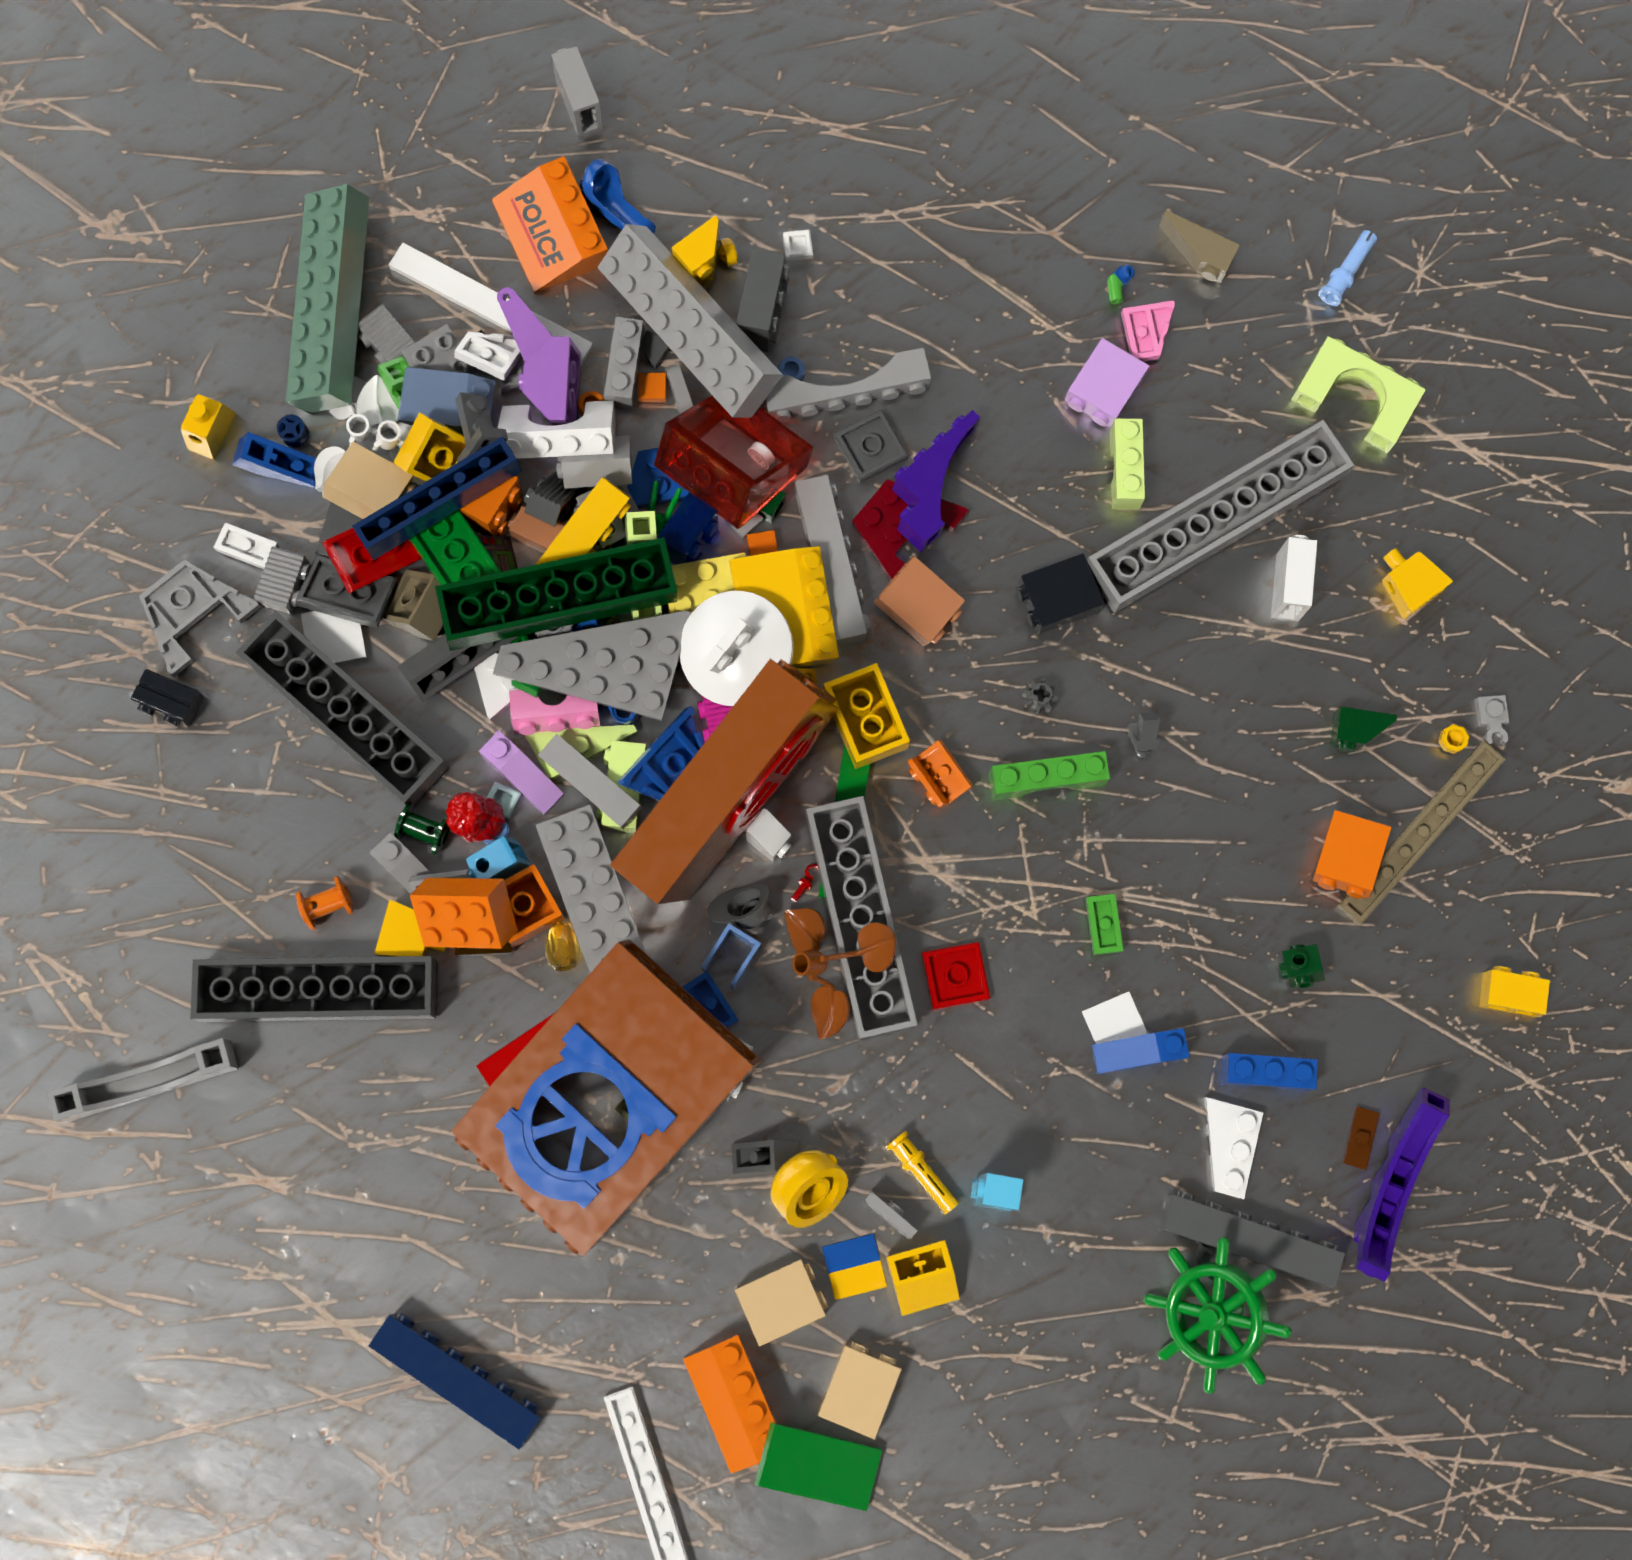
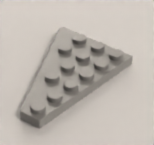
M681 611L501 645L493 675L662 721L681 651L683 628L691 612Z

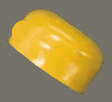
M807 1150L790 1158L777 1171L771 1184L770 1196L773 1205L786 1219L788 1224L796 1228L811 1226L828 1216L840 1203L848 1186V1177L837 1164L836 1157L828 1155L821 1150Z

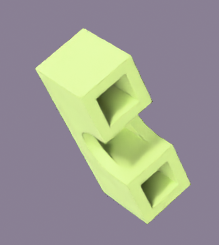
M1114 419L1110 428V457H1114V475L1111 482L1112 509L1139 510L1145 500L1143 419Z

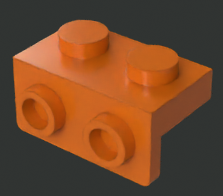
M942 740L936 741L917 757H912L907 761L911 767L909 771L917 782H922L927 789L925 793L929 801L940 808L950 805L974 787Z

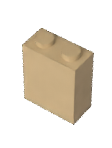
M353 441L325 481L322 497L364 519L415 488L411 486L413 475Z
M801 1259L735 1289L759 1347L826 1316L823 1309L828 1308L822 1292L818 1291L815 1293L811 1281L816 1278L809 1262L803 1265Z
M852 1342L850 1347L844 1345L817 1415L875 1440L901 1368L895 1366L896 1359L881 1353L879 1358L867 1354L869 1348Z

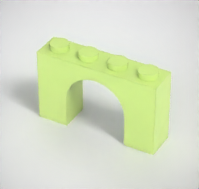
M1328 336L1291 400L1316 413L1334 383L1348 378L1358 379L1367 383L1377 394L1379 411L1364 440L1388 453L1397 442L1426 389L1420 387L1419 383L1415 380L1404 378L1395 373L1391 367L1380 365L1371 360L1367 354L1356 352L1347 347L1342 340L1333 339Z

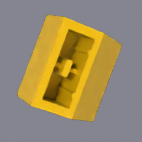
M945 1240L885 1257L902 1316L960 1299Z

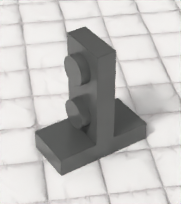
M459 392L455 400L466 446L458 456L457 462H460L500 437H503L505 441L508 440L506 429L493 428L486 395Z

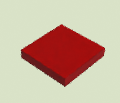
M979 942L921 953L933 1010L991 999Z

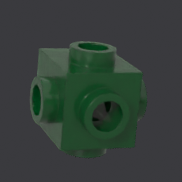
M1297 944L1290 946L1288 950L1282 951L1284 961L1278 962L1282 979L1288 978L1291 988L1305 989L1313 986L1316 982L1326 981L1317 944L1309 946Z

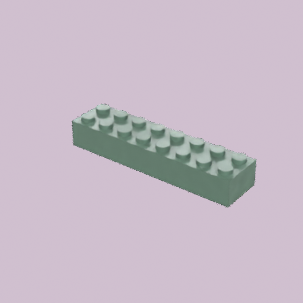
M349 184L305 194L286 403L307 413L350 406L352 401L369 197Z

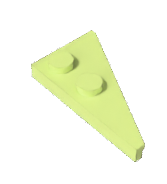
M634 725L591 727L589 729H564L560 732H536L532 735L524 736L547 777L552 781L561 775L541 759L538 754L556 734L587 760H590L605 752L606 748L610 749L611 740L625 741L638 734V731Z

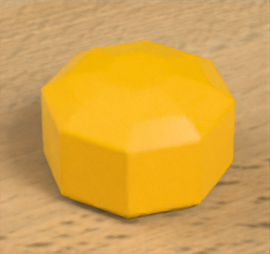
M1453 724L1440 732L1438 742L1443 751L1455 754L1467 747L1469 735L1464 727Z

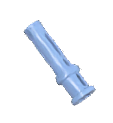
M1362 231L1340 268H1336L1331 272L1330 281L1319 290L1318 294L1322 301L1331 306H1338L1342 302L1343 293L1354 283L1353 275L1377 242V236L1374 233L1366 241L1371 231Z

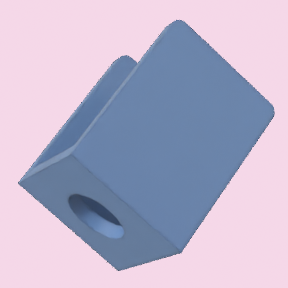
M728 923L702 964L701 969L703 972L708 971L730 934L752 947V950L730 983V989L735 990L760 951L761 943Z

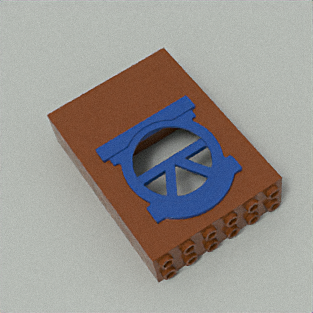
M631 939L617 942L450 1132L456 1136L454 1140L461 1148L470 1150L477 1156L476 1161L481 1167L487 1171L492 1170L499 1177V1183L506 1190L514 1191L522 1198L520 1202L530 1212L535 1211L544 1219L542 1222L548 1230L553 1233L558 1232L565 1239V1245L573 1253H580L584 1256L607 1234L760 1063L761 1059ZM577 1072L599 1074L613 1082L621 1091L626 1101L629 1117L626 1136L620 1148L618 1149L550 1085L563 1076ZM541 1096H544L565 1116L538 1126L532 1125L533 1113ZM576 1127L568 1168L562 1170L549 1163L542 1156L535 1144V1140ZM586 1137H588L609 1157V1160L594 1169L581 1171Z

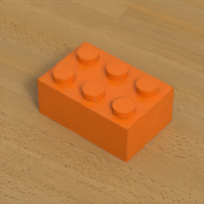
M426 878L409 895L424 947L502 949L518 931L504 879Z

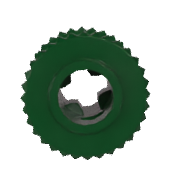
M408 803L397 819L394 836L399 841H401L404 835H408L432 844L431 852L437 855L445 845L450 833V827L446 823L447 816L439 823L413 813L414 804Z

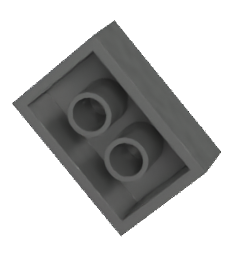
M753 247L736 324L761 351L769 352L771 343L776 344L778 319L782 317L783 297L784 293H787L790 265L785 264V253Z

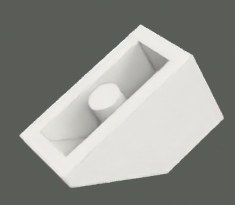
M765 808L746 829V841L771 861H774L777 857L782 859L792 847L789 843L791 841V834Z

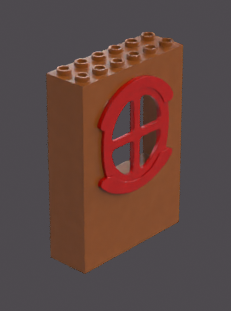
M769 659L609 866L657 904L690 900L742 832L760 814L761 808L783 783L799 760H803L809 753L821 731L838 711L839 708L834 705L837 699L814 684L813 680L786 661L780 659L777 663Z

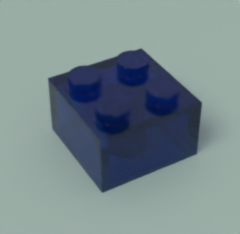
M688 493L657 536V539L665 538L670 562L677 565L702 560L704 556L702 551L707 544L712 545L720 533L718 530V511L692 493Z

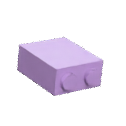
M1102 338L1072 383L1064 401L1068 402V405L1077 412L1083 411L1091 416L1092 420L1098 425L1111 428L1114 419L1119 418L1144 379L1149 365Z

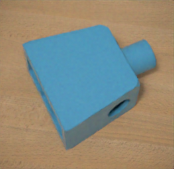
M507 836L500 837L466 859L470 867L468 868L470 878L505 880L531 866L519 841Z

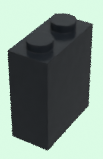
M1084 553L1021 575L1018 586H1016L1019 600L1021 602L1025 601L1028 612H1026L1028 622L1032 628H1036L1038 634L1099 613L1105 605Z

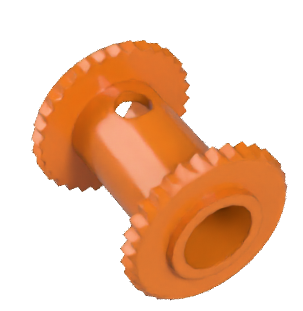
M334 877L336 886L308 898H305L300 891L296 893L297 907L300 915L311 930L316 929L315 919L345 907L349 915L353 914V902L350 893L340 877Z

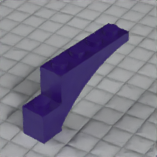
M974 410L970 411L965 417L963 415L957 417L951 425L952 428L947 433L944 431L939 433L928 450L925 448L920 450L914 457V462L909 467L906 465L901 467L894 476L896 480L892 490L909 505L899 515L901 520L897 530L920 552L924 551L941 535L945 525L941 520L940 512L944 476L957 450L976 430L980 416Z

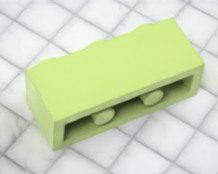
M611 740V748H606L604 754V765L608 766L607 777L641 805L642 794L620 785L617 781L647 750V746L642 743ZM599 808L597 810V822H601L602 829L606 831L635 833L638 829L640 811L624 829Z

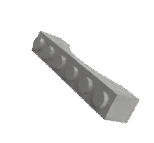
M924 347L898 352L878 372L863 380L846 385H815L800 381L790 375L782 376L764 400L768 421L784 422L792 416L802 415L809 417L817 414L818 411L826 409L838 411L846 405L856 404L862 406L871 403L875 399L892 400L904 393L910 392L912 395L923 393L926 389H929L931 382Z
M221 1038L136 1069L47 1092L53 1120L55 1122L67 1123L238 1070L239 1068L232 1042Z

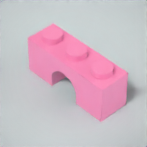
M522 690L509 691L511 722L514 735H532L536 732H560L564 729H589L593 726H600L598 703L567 695L562 703L551 706L544 704L540 700V696L535 698Z

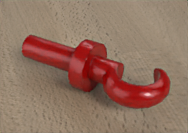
M810 864L806 867V878H801L798 881L800 886L792 895V901L797 902L806 889L810 890L812 888L811 882L814 878L808 871L811 868L818 869L817 864Z

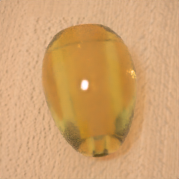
M562 922L556 923L550 928L545 943L547 961L556 971L571 970L577 966L580 959V946L577 937L571 927Z

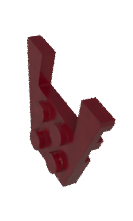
M887 479L852 520V525L870 552L874 554L884 573L892 580L905 564L895 555L908 541L897 528L901 520L899 515L909 505L892 490L895 482ZM941 499V520L945 523L944 526L953 532L967 516L969 510L963 506Z

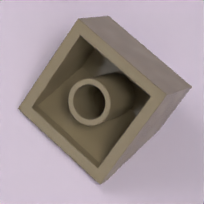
M406 569L389 601L382 620L418 638L435 641L436 637L443 630V621L435 586H438L439 583L433 574Z

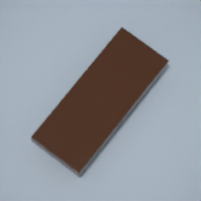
M1358 1106L1355 1107L1342 1164L1367 1170L1380 1115L1379 1112Z

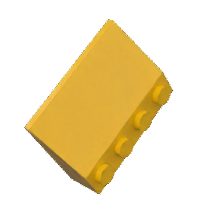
M820 546L794 548L729 560L734 591H746L767 599L781 611L787 620L794 643L791 666L796 668L823 665L839 658Z

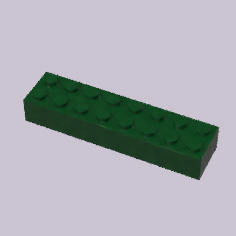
M664 537L435 586L450 651L677 602L678 593Z

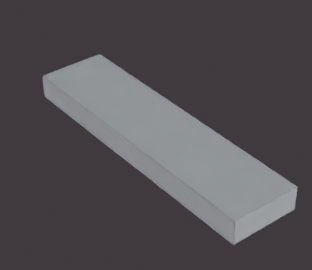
M558 734L538 754L541 759L622 829L627 826L642 808L641 805Z

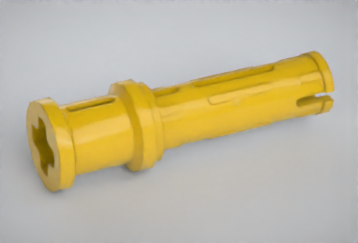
M906 1130L903 1131L886 1146L887 1150L894 1152L902 1162L901 1167L907 1172L909 1170L942 1209L943 1213L947 1214L960 1202L955 1199L941 1179L924 1160L925 1153L914 1146L907 1137L909 1133Z

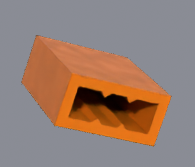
M1334 810L1312 881L1317 882L1318 886L1327 890H1335L1336 888L1346 891L1348 896L1356 899L1369 898L1374 887L1391 827Z

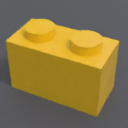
M1494 966L1492 970L1483 973L1479 1007L1531 1017L1546 1015L1550 980L1540 978V974L1525 971L1522 972V975L1511 973V968Z

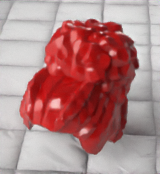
M464 792L455 795L448 803V808L446 809V823L451 831L456 835L462 836L469 843L493 840L500 833L503 823L506 821L503 816V808L495 799L483 798L482 795H477V793Z

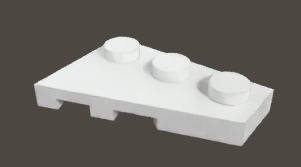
M1205 1097L1213 1192L1242 1200L1246 1193L1263 1112Z

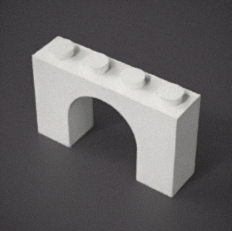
M614 400L586 402L584 415L580 419L572 423L556 426L533 423L530 405L502 406L498 428L506 429L508 436L506 443L517 459L613 454L616 433Z

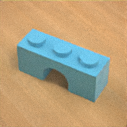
M990 1173L979 1175L978 1180L976 1179L972 1182L970 1198L975 1199L974 1205L1004 1211L1019 1210L1023 1179Z

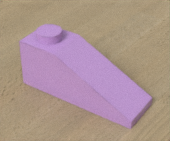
M499 730L479 750L482 758L542 814L546 815L564 796V793Z

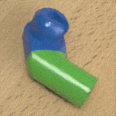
M1131 265L1120 266L1108 277L1107 285L1110 304L1115 305L1123 302L1122 288L1135 275L1134 268Z

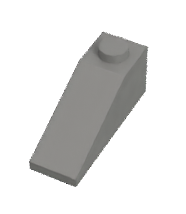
M391 832L369 852L410 894L412 893L409 885L411 876L432 874Z

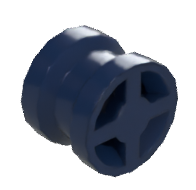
M290 414L278 421L277 433L287 446L299 448L305 445L309 439V430L300 417Z

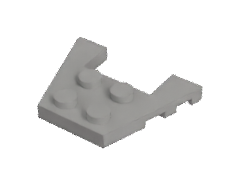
M186 560L180 562L139 595L150 626L156 636L158 647L167 665V671L173 678L194 662L176 639L219 604L224 603L240 623L244 622L261 608L255 600L246 597L231 586H227Z

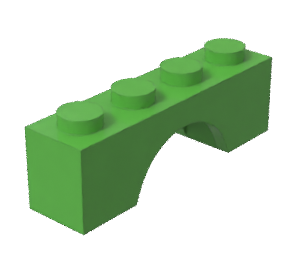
M1106 751L991 766L988 773L993 801L1022 797L1029 793L1054 788H1075L1078 790L1105 786L1110 780Z

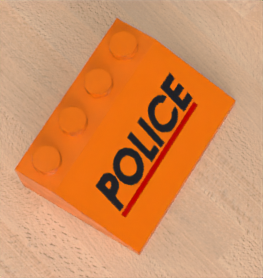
M565 156L538 166L492 198L493 205L534 294L597 269L608 252V248Z

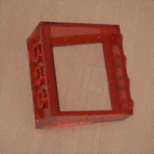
M711 395L665 423L654 466L735 528L739 529L807 468L814 447L759 407L752 418L732 417ZM725 419L754 442H761L767 446L774 454V457L780 460L781 463L754 480L703 442L701 438L720 421Z

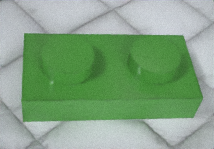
M1108 894L1086 897L1085 902L1093 956L1123 952L1116 895Z

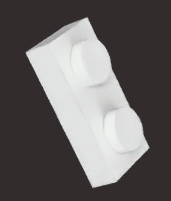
M225 523L213 548L217 552L264 569L271 547L279 548V544Z

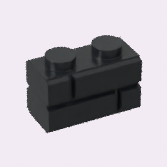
M148 669L144 670L139 684L131 696V700L138 705L136 708L138 711L151 717L154 712L164 716L162 721L177 728L180 723L188 727L191 725L196 711L204 699V696L198 690Z

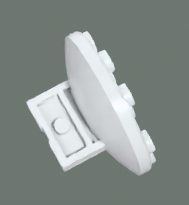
M746 591L723 592L702 602L687 619L682 632L680 662L686 678L699 694L712 702L733 707L769 659L777 663L782 659L788 664H792L794 652L793 636L784 615L767 599Z

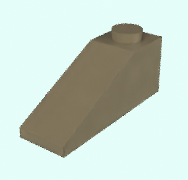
M1165 210L1159 225L1161 230L1196 272L1202 274L1209 281L1221 283L1240 245Z

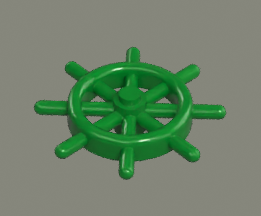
M1226 1237L1218 1239L1216 1262H1207L1192 1268L1177 1248L1169 1249L1168 1256L1181 1275L1172 1285L1168 1297L1150 1293L1144 1297L1146 1305L1166 1310L1167 1325L1173 1341L1158 1352V1357L1162 1361H1166L1181 1350L1189 1359L1204 1366L1203 1389L1207 1394L1214 1393L1216 1389L1217 1369H1228L1243 1364L1256 1384L1263 1385L1266 1382V1376L1253 1356L1262 1347L1267 1334L1282 1338H1289L1292 1335V1330L1289 1326L1269 1322L1267 1304L1261 1291L1276 1279V1272L1273 1269H1267L1253 1280L1243 1270L1228 1264L1230 1241ZM1214 1276L1212 1297L1199 1280L1200 1278ZM1226 1281L1233 1284L1239 1290L1228 1299H1224ZM1190 1288L1202 1306L1185 1302L1186 1294ZM1244 1302L1248 1304L1251 1317L1243 1315L1245 1311ZM1184 1314L1199 1317V1321L1188 1329ZM1232 1326L1250 1330L1244 1344ZM1209 1330L1206 1349L1195 1339ZM1221 1333L1234 1353L1219 1354Z

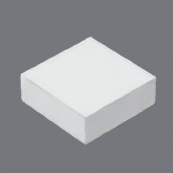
M810 229L783 232L786 261L813 259Z

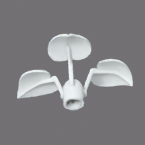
M375 375L366 383L359 394L356 404L357 414L364 415L371 426L379 424L376 442L371 449L374 453L380 447L385 450H391L396 446L401 448L404 443L403 440L399 439L401 430L396 423L399 409L379 375ZM343 453L333 456L326 463L323 471L322 491L325 481L344 455ZM413 476L412 483L419 486L426 482Z
M356 376L353 379L351 405L329 409L336 419L347 420L346 428L351 435L349 439L350 445L353 441L355 443L356 441L365 442L371 435L376 436L377 429L371 427L368 419L356 412L357 399L361 390L366 385L365 381ZM399 422L397 423L401 430L399 439L405 441L412 425ZM399 446L389 450L393 461L400 450ZM328 447L318 454L314 464L315 488L317 491L323 493L321 489L323 471L328 460L337 454L345 453V450L341 447Z

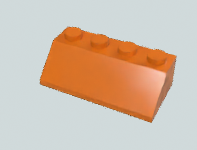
M736 1334L683 1358L731 1474L760 1463L770 1423H776L739 1334Z

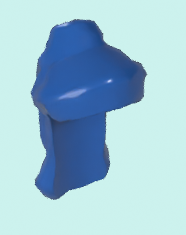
M602 159L592 161L585 169L584 176L579 182L582 195L587 202L621 230L626 224L647 226L654 234L656 226L653 221L645 218L625 200L618 169L612 163Z

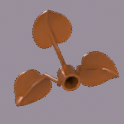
M811 908L785 910L787 929L797 952L792 961L795 973L800 976L809 975L808 979L810 981L815 980L825 985L819 987L813 993L811 1013L817 1028L818 1039H826L835 1035L844 1027L849 1018L850 1004L848 996L844 991H835L833 983L818 975L826 970L830 960L863 955V963L868 970L872 972L885 971L894 960L897 943L896 935L891 927L886 924L870 923L864 926L858 933V943L861 950L824 955L819 952L821 948L819 943L824 940L826 935V927L822 915L817 910Z

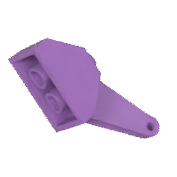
M509 287L502 288L497 294V301L501 306L525 362L523 373L519 374L520 390L553 426L577 421L581 364L580 350L570 337L552 336L513 289Z

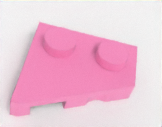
M1174 300L1122 309L1121 316L1129 352L1132 356L1142 362L1158 360L1160 358L1175 306Z

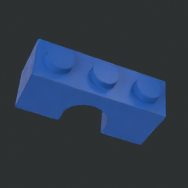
M1227 1053L1222 1055L1221 1085L1241 1087L1267 1086L1277 1087L1280 1090L1309 1092L1317 1089V1059Z

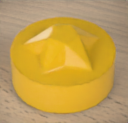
M727 237L719 240V259L724 261L727 267L737 264L738 257L732 239Z

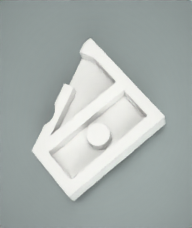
M467 332L455 349L454 358L504 381L522 355L516 341L513 339H503L504 334L485 335L479 332Z
M499 650L474 667L486 714L490 721H493L510 706L509 691L520 690L512 686L510 679L493 675Z

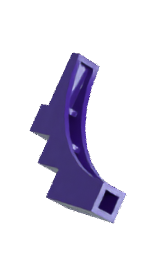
M1424 1087L1421 1088L1391 1135L1388 1157L1372 1180L1371 1199L1354 1226L1353 1241L1358 1243L1356 1269L1369 1277H1375L1384 1282L1391 1271L1395 1241L1409 1196L1431 1147L1450 1116V1099Z

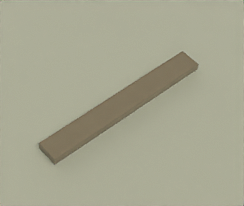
M1485 740L1482 741L1384 852L1370 897L1356 899L1346 895L1337 907L1358 926L1361 925L1506 758Z

